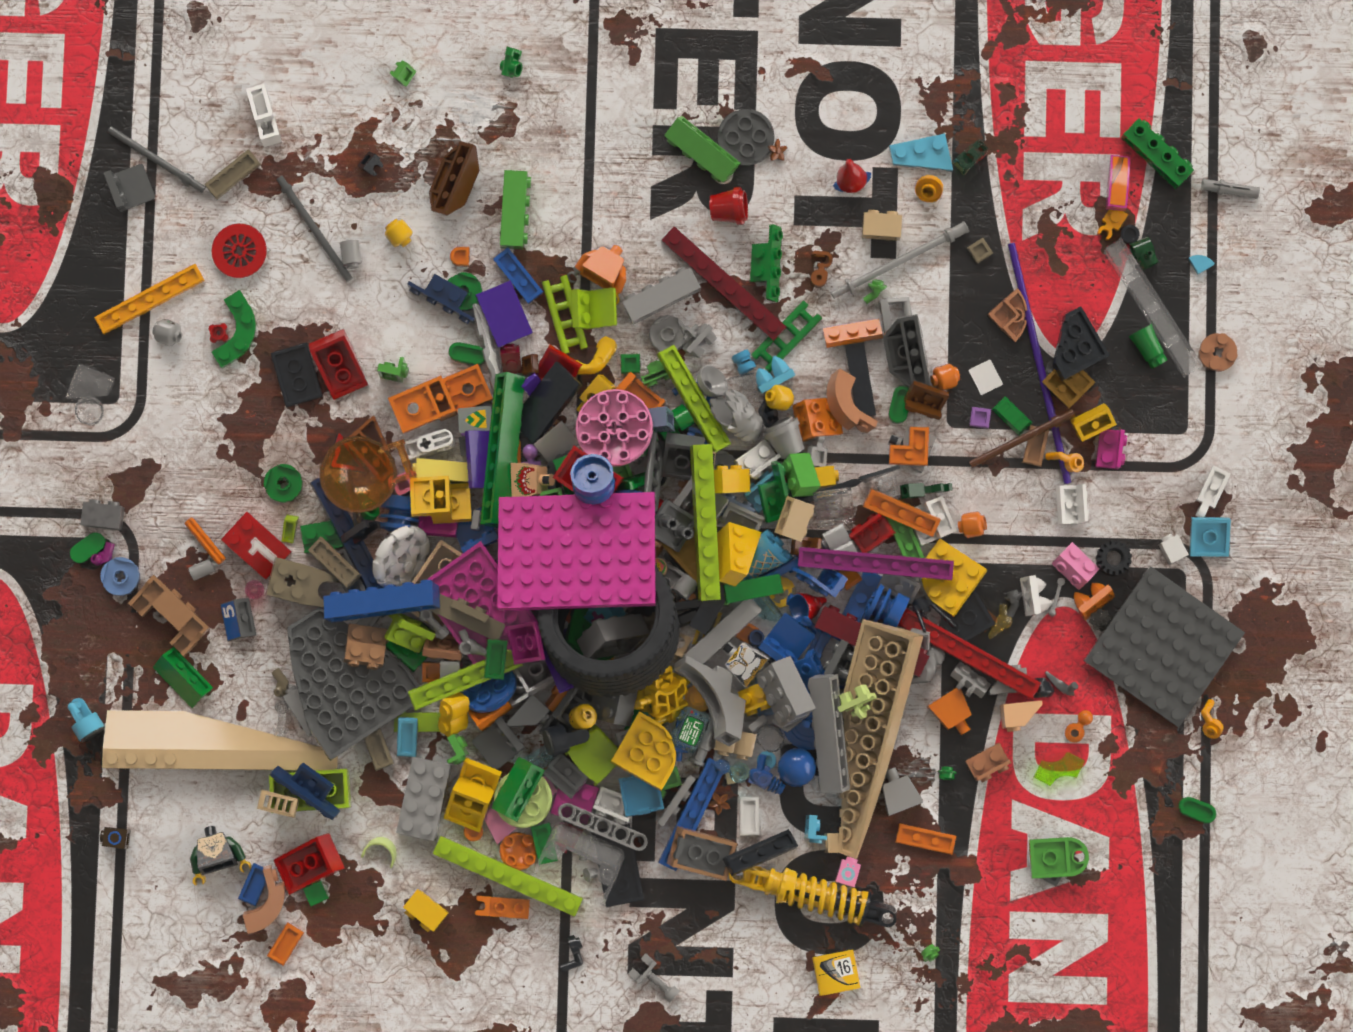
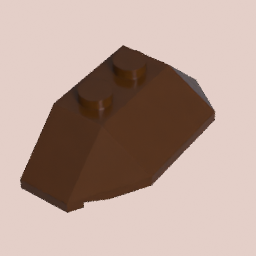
M460 141L456 147L443 157L429 190L431 211L447 216L465 206L480 171L477 148L474 144Z

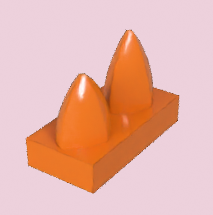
M1092 583L1091 594L1093 597L1091 598L1083 593L1074 592V602L1084 620H1087L1115 597L1113 589L1109 585Z

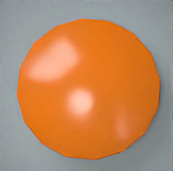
M518 832L506 836L500 844L499 853L501 860L504 864L517 870L529 868L537 858L534 840L531 835Z

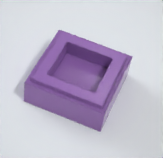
M972 407L969 426L989 429L991 409Z

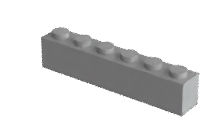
M838 674L815 675L809 678L808 690L816 708L812 711V728L815 734L814 747L817 753L818 785L821 793H843L850 789L843 717L842 712L838 710V707L841 706Z

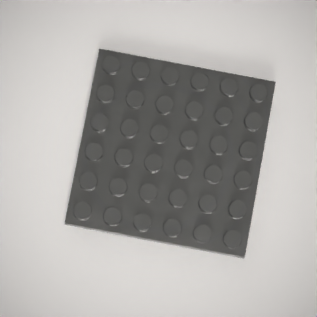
M1149 566L1083 661L1175 726L1180 727L1245 632Z

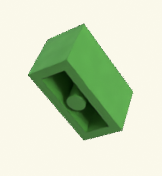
M810 453L789 454L782 465L786 471L788 488L791 490L792 496H813L819 489L820 483Z

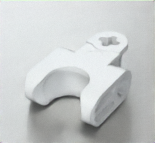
M442 429L423 435L418 439L399 443L396 446L397 449H401L403 455L402 464L416 461L417 458L430 457L452 450L455 446V438L449 430ZM425 443H429L428 449L424 448Z

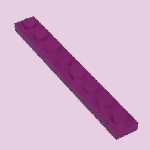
M799 547L798 567L952 580L954 561Z

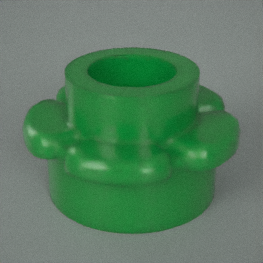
M944 766L941 767V770L937 771L939 779L954 780L956 771H953V767Z

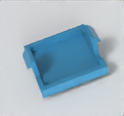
M631 774V777L619 778L626 817L664 810L661 791Z

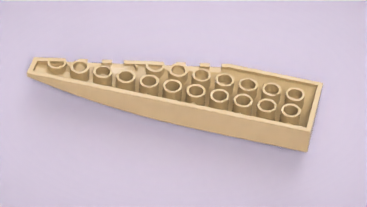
M862 619L843 692L851 691L853 699H856L857 695L854 688L866 684L870 693H875L877 697L863 705L868 704L870 710L866 711L867 717L864 719H860L858 716L852 717L851 712L854 709L849 712L843 711L842 714L844 718V736L850 789L840 793L842 804L840 809L839 853L857 859L884 782L923 640V635Z
M107 710L102 768L274 770L277 766H280L284 770H297L302 763H305L313 770L318 771L338 769V756L330 761L319 746L186 711Z

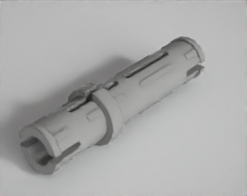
M1203 178L1201 183L1202 191L1217 192L1218 195L1224 193L1258 199L1260 187L1228 183L1221 179L1220 181Z

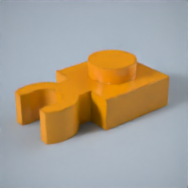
M1108 210L1102 219V222L1106 225L1099 228L1097 235L1101 231H1107L1108 236L1105 240H1109L1112 236V229L1118 231L1128 214L1124 211Z

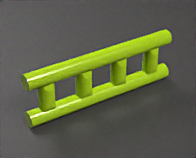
M564 275L560 277L561 283L550 286V282L547 280L542 282V286L561 351L569 354L568 347L579 344L581 350L587 349L588 345L583 329L575 328L577 337L568 340L565 338L563 329L573 327L572 319L561 322L558 313L560 310L569 308L572 317L571 286L568 276ZM564 290L567 301L556 304L553 293Z

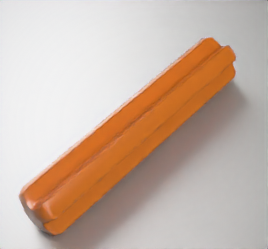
M192 517L185 522L186 527L218 565L224 562L225 556Z

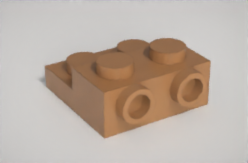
M349 623L343 662L348 663V666L352 667L365 665L368 669L373 670L382 668L386 648L384 636L387 629Z

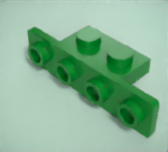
M774 224L769 225L768 243L752 244L750 282H767L766 300L778 302L780 296L779 279L781 277L780 259L782 257L781 240L783 232L780 226Z
M777 461L771 462L775 480L757 485L765 522L767 523L779 520L786 498L790 493L788 484L785 482V468Z

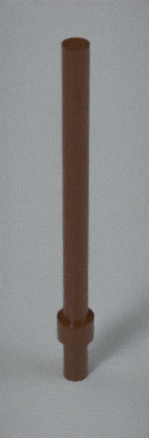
M1070 410L1060 416L1056 415L1050 421L969 461V463L974 468L1053 427L1061 426L1063 422L1075 417L1073 410Z

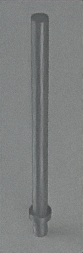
M283 176L278 177L276 180L282 188L281 191L286 193L345 281H350L353 277L346 267L343 266L340 258L293 192L292 185L288 184Z

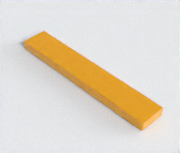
M193 264L94 318L105 335L205 280L197 265Z

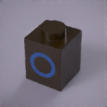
M104 827V831L101 830L100 842H102L104 847L128 849L131 830Z

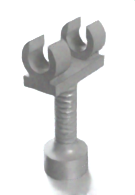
M645 953L641 960L649 968L643 975H640L634 968L628 974L639 984L645 977L650 979L651 982L653 981L658 988L663 990L665 993L664 998L670 1003L680 990L675 986L668 987L666 983L662 982L658 976L652 973V969L657 963Z

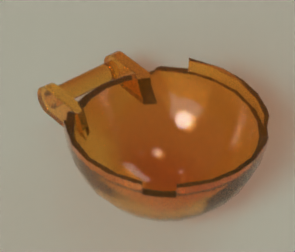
M352 436L336 442L326 452L327 454L320 466L321 487L327 498L334 505L348 512L362 513L372 511L381 506L391 497L397 483L417 476L408 458L404 446L406 444L405 440L402 439L383 446L380 442L370 437ZM396 448L406 474L398 477L395 462L389 452Z

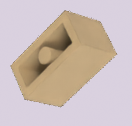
M878 210L864 212L862 238L900 241L902 215H898L896 211H887V214L879 213Z
M787 496L775 533L802 542L807 534L809 520L812 519L814 514V505Z

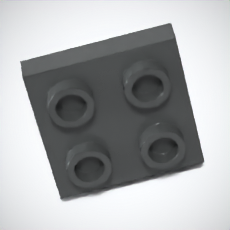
M665 499L655 515V539L676 552H680L686 539H691L694 535L692 530L694 527V516Z
M841 639L840 643H836L832 651L834 655L831 661L827 660L823 668L825 670L824 675L838 674V678L846 682L849 670L844 667L847 661L851 663L854 654V648L848 642Z

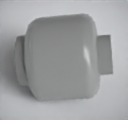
M169 319L157 321L153 326L152 333L154 339L159 343L173 346L182 338L180 325Z

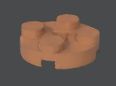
M1214 333L1207 336L1200 344L1198 352L1201 364L1215 372H1222L1230 368L1238 356L1235 342L1225 333ZM1214 348H1218L1223 351L1221 353L1222 357L1219 358L1218 355H1213V353L1215 352Z

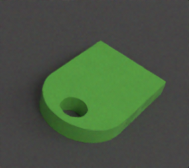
M1076 838L1029 839L1032 879L1076 876L1083 872L1088 865V849L1083 842ZM1078 850L1084 854V859L1081 862L1074 860V853Z

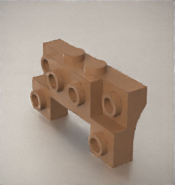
M153 575L128 604L142 617L154 607L180 631L170 644L185 657L198 644V641L210 627L195 613L196 608L189 602L185 604L181 600L182 595L176 589L170 590Z

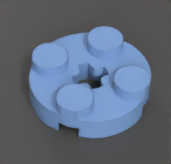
M116 557L110 560L101 570V582L106 590L113 595L124 596L131 594L140 582L138 566L133 561L124 557ZM123 571L125 579L118 582V578L115 575Z

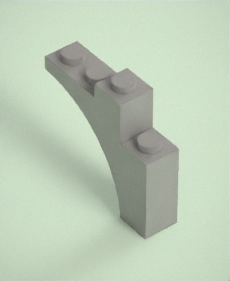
M688 656L674 663V670L687 678L705 700L713 721L714 739L727 746H731L741 740L746 700L731 693L733 673L718 665L711 669Z

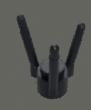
M922 596L912 603L923 632L927 630L922 617L927 619L926 614L931 611L930 607L952 627H956V624L930 598L926 599L925 596Z

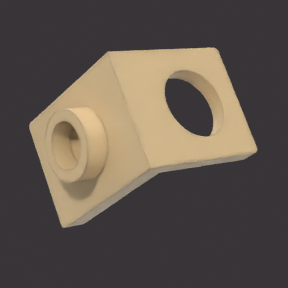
M680 633L679 637L685 640V645L682 648H677L673 659L677 660L678 657L682 658L692 640L691 637Z
M825 833L824 836H827V840H824L825 853H839V833Z

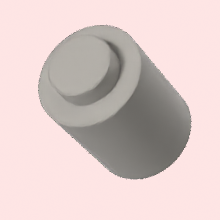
M359 240L340 242L343 266H347V269L358 268V265L362 263Z

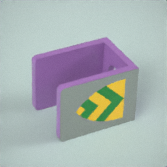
M492 407L459 408L458 423L461 436H465V431L468 430L490 431Z

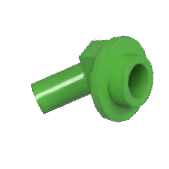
M873 279L872 282H869L868 286L872 292L863 298L864 301L868 304L877 298L880 292L887 288L884 281Z

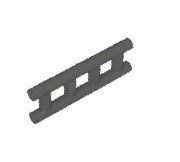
M653 432L648 446L644 492H655V513H657L665 442L662 440L657 441V433Z

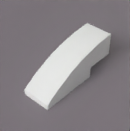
M262 84L246 89L263 146L267 147L282 142L265 85Z

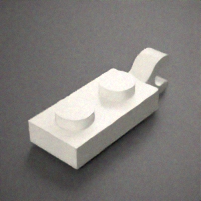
M1214 465L1212 466L1196 500L1201 505L1195 516L1205 517L1209 507L1213 509L1216 507L1230 477V473Z

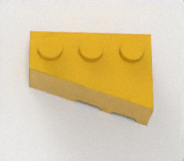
M728 522L717 533L720 582L736 586L748 575L762 532Z

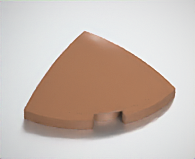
M1018 288L1015 289L987 314L1014 342L1022 335L1027 323L1025 320L1027 305Z

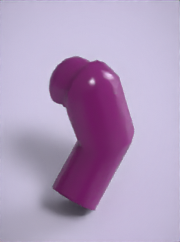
M106 541L104 551L93 554L91 562L97 566L109 562L112 558L115 543Z

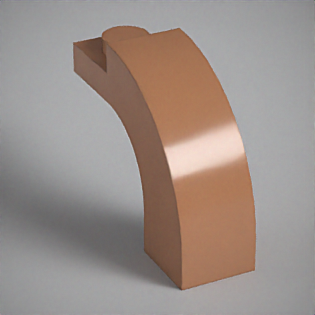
M838 369L831 375L827 385V402L830 411L839 424L848 431L855 426L859 431L868 433L876 428L878 421L861 412L854 405L851 390L856 377L842 369Z
M272 865L263 867L269 893L266 902L256 909L243 912V919L248 934L269 926L282 909L285 898L284 881L276 883L279 878L276 869H272Z

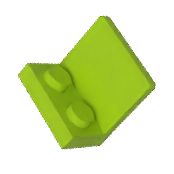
M610 287L590 291L581 289L571 290L573 328L588 330L617 325L615 288Z

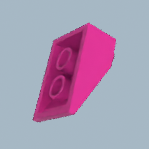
M538 621L507 626L514 665L545 660Z

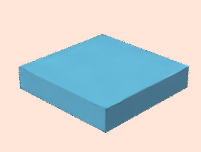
M1191 517L1190 556L1229 557L1231 519L1224 517Z

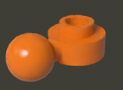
M1081 711L1077 717L1078 722L1071 723L1066 727L1065 736L1070 742L1077 743L1083 739V727L1091 724L1093 721V715L1090 711ZM1074 729L1078 731L1076 737L1071 735V731Z

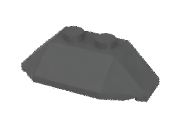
M918 315L898 317L883 335L889 372L909 388L913 381L930 386L928 361Z

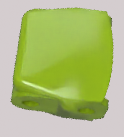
M594 725L589 730V740L570 747L569 752L565 754H569L575 765L588 778L593 780V784L597 786L616 767V765L611 763V760L618 747L597 725Z

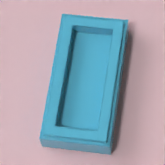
M398 718L397 756H417L418 718Z

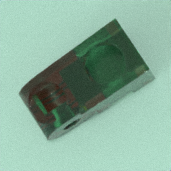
M979 139L958 155L953 164L964 176L989 153L990 149Z

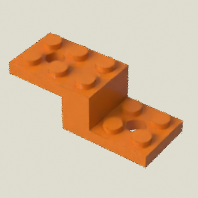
M476 364L445 378L438 376L391 396L388 400L402 433L405 434L439 419L442 422L458 415L459 408L477 407L493 400L481 369ZM471 384L474 388L473 392L465 394L463 392L464 385ZM412 403L419 406V410L415 414L408 412V407Z

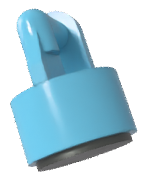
M82 698L73 699L68 704V709L76 721L71 728L80 742H85L104 730L105 726L96 712L92 713Z

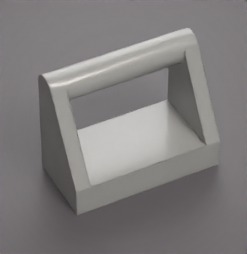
M909 297L880 299L879 307L884 334L892 325L889 305L902 303L904 316L912 315Z

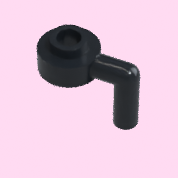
M574 935L567 937L574 960L561 964L562 972L583 964L579 950L583 947L579 937L575 938Z

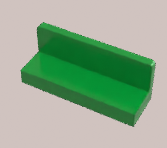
M175 647L164 653L153 666L156 672L191 708L195 707L200 699L213 689Z
M518 757L491 808L518 822L545 770Z

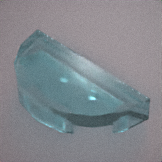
M769 596L754 598V601L763 610L759 614L762 619L777 622L783 616Z

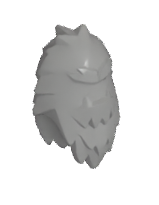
M731 390V392H724L726 399L722 397L710 399L711 413L725 430L732 432L733 436L738 437L741 441L756 443L762 431L763 420L756 413L745 395L736 390Z

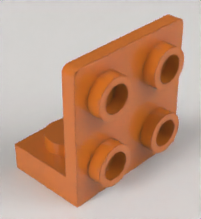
M827 398L804 399L792 405L794 417L798 418L800 422L799 429L803 442H807L815 437L843 434L842 425L839 424L831 413Z

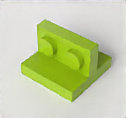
M400 613L388 615L392 622L384 638L419 653L425 640L433 641L436 634L425 623Z

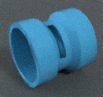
M748 349L731 357L733 363L738 366L737 371L739 375L756 368L755 362L750 358L751 354Z

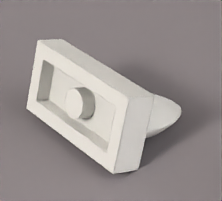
M1036 575L1020 578L1025 616L1041 614L1052 605V602L1047 598L1039 596L1046 583L1036 578Z

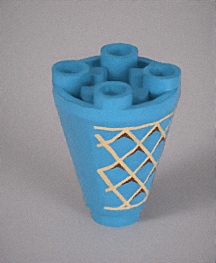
M769 529L760 535L748 575L744 578L745 580L756 578L787 563L793 558L787 549H783V541L778 536L774 537Z

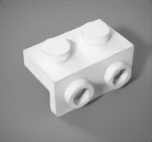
M1086 485L1056 486L1058 525L1087 523L1089 512L1087 509Z
M602 786L593 806L596 809L595 813L604 817L607 814L614 816L613 820L624 824L625 821L629 822L631 816L626 817L621 793Z

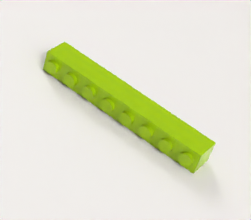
M712 444L690 445L698 600H721Z
M440 836L433 851V854L574 917L582 903L583 898L510 867L503 862L444 836Z

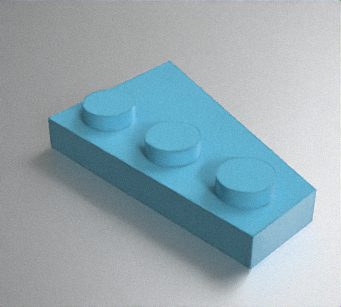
M945 134L889 145L893 165L922 167L933 170L941 169L953 172Z

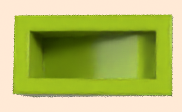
M286 515L283 525L282 542L294 543L298 516Z

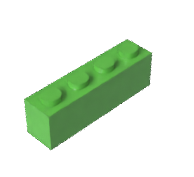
M683 116L678 117L664 135L668 138L669 144L674 147L678 146L683 150L682 154L689 159L693 158L697 162V166L704 171L708 170L712 174L711 177L717 182L724 183L728 181L740 165L737 159Z
M504 170L500 247L502 249L524 250V244H528V233H525V226H529V214H526V207H530V196H527V188H531V177H528L527 171Z

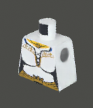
M728 642L722 649L723 652L730 656L725 664L726 667L744 687L751 684L771 658L768 654L746 642L741 643L738 648L731 642Z

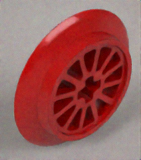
M238 223L223 228L216 235L212 244V258L216 267L230 277H248L257 272L266 259L267 246L264 237L256 228L247 224ZM235 236L237 238L236 244L232 240V238ZM239 236H244L242 242L240 243ZM247 238H250L251 241L245 245ZM230 240L233 246H229L226 243ZM253 243L255 244L254 248H248ZM237 247L244 249L242 251L243 255L239 256L238 253L235 254V252L237 251ZM224 248H229L231 251L224 252ZM256 251L255 255H251L248 252ZM232 254L230 257L225 259L224 255ZM246 256H249L254 259L251 262H249L246 259ZM235 258L233 264L230 265L228 262ZM239 259L240 267H235ZM242 259H245L248 265L243 266Z

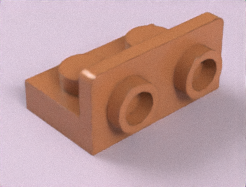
M1000 743L965 761L975 781L981 780L982 783L991 779L992 773L998 771L1000 774L1009 769L1008 764L1011 763Z

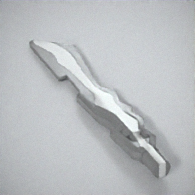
M473 304L478 335H482L485 347L482 353L490 374L489 382L494 394L495 374L503 373L501 370L502 365L498 361L499 351L493 348L492 334L480 306Z

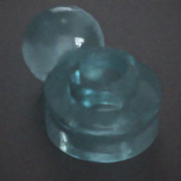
M720 759L715 763V770L718 774L729 773L731 779L736 783L745 782L750 775V769L745 763L738 762L731 766L725 759Z

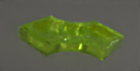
M1067 752L1062 759L1056 762L1041 760L1033 778L1048 786H1051L1056 779L1062 776L1077 778L1085 760L1070 752Z

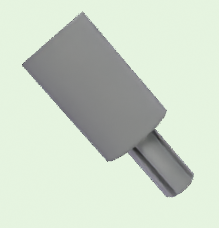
M209 558L194 564L188 569L195 581L215 572V567L226 563V561L218 565Z

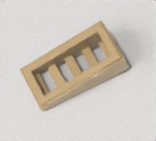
M261 790L257 809L295 818L300 799ZM269 795L268 805L265 807L263 806L265 797ZM273 797H277L275 808L273 809L271 808ZM284 799L282 811L278 810L280 800ZM288 800L292 801L289 812H286Z

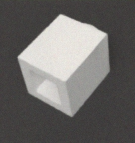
M1172 534L1161 538L1163 542L1158 544L1169 565L1189 555L1178 534L1174 537Z

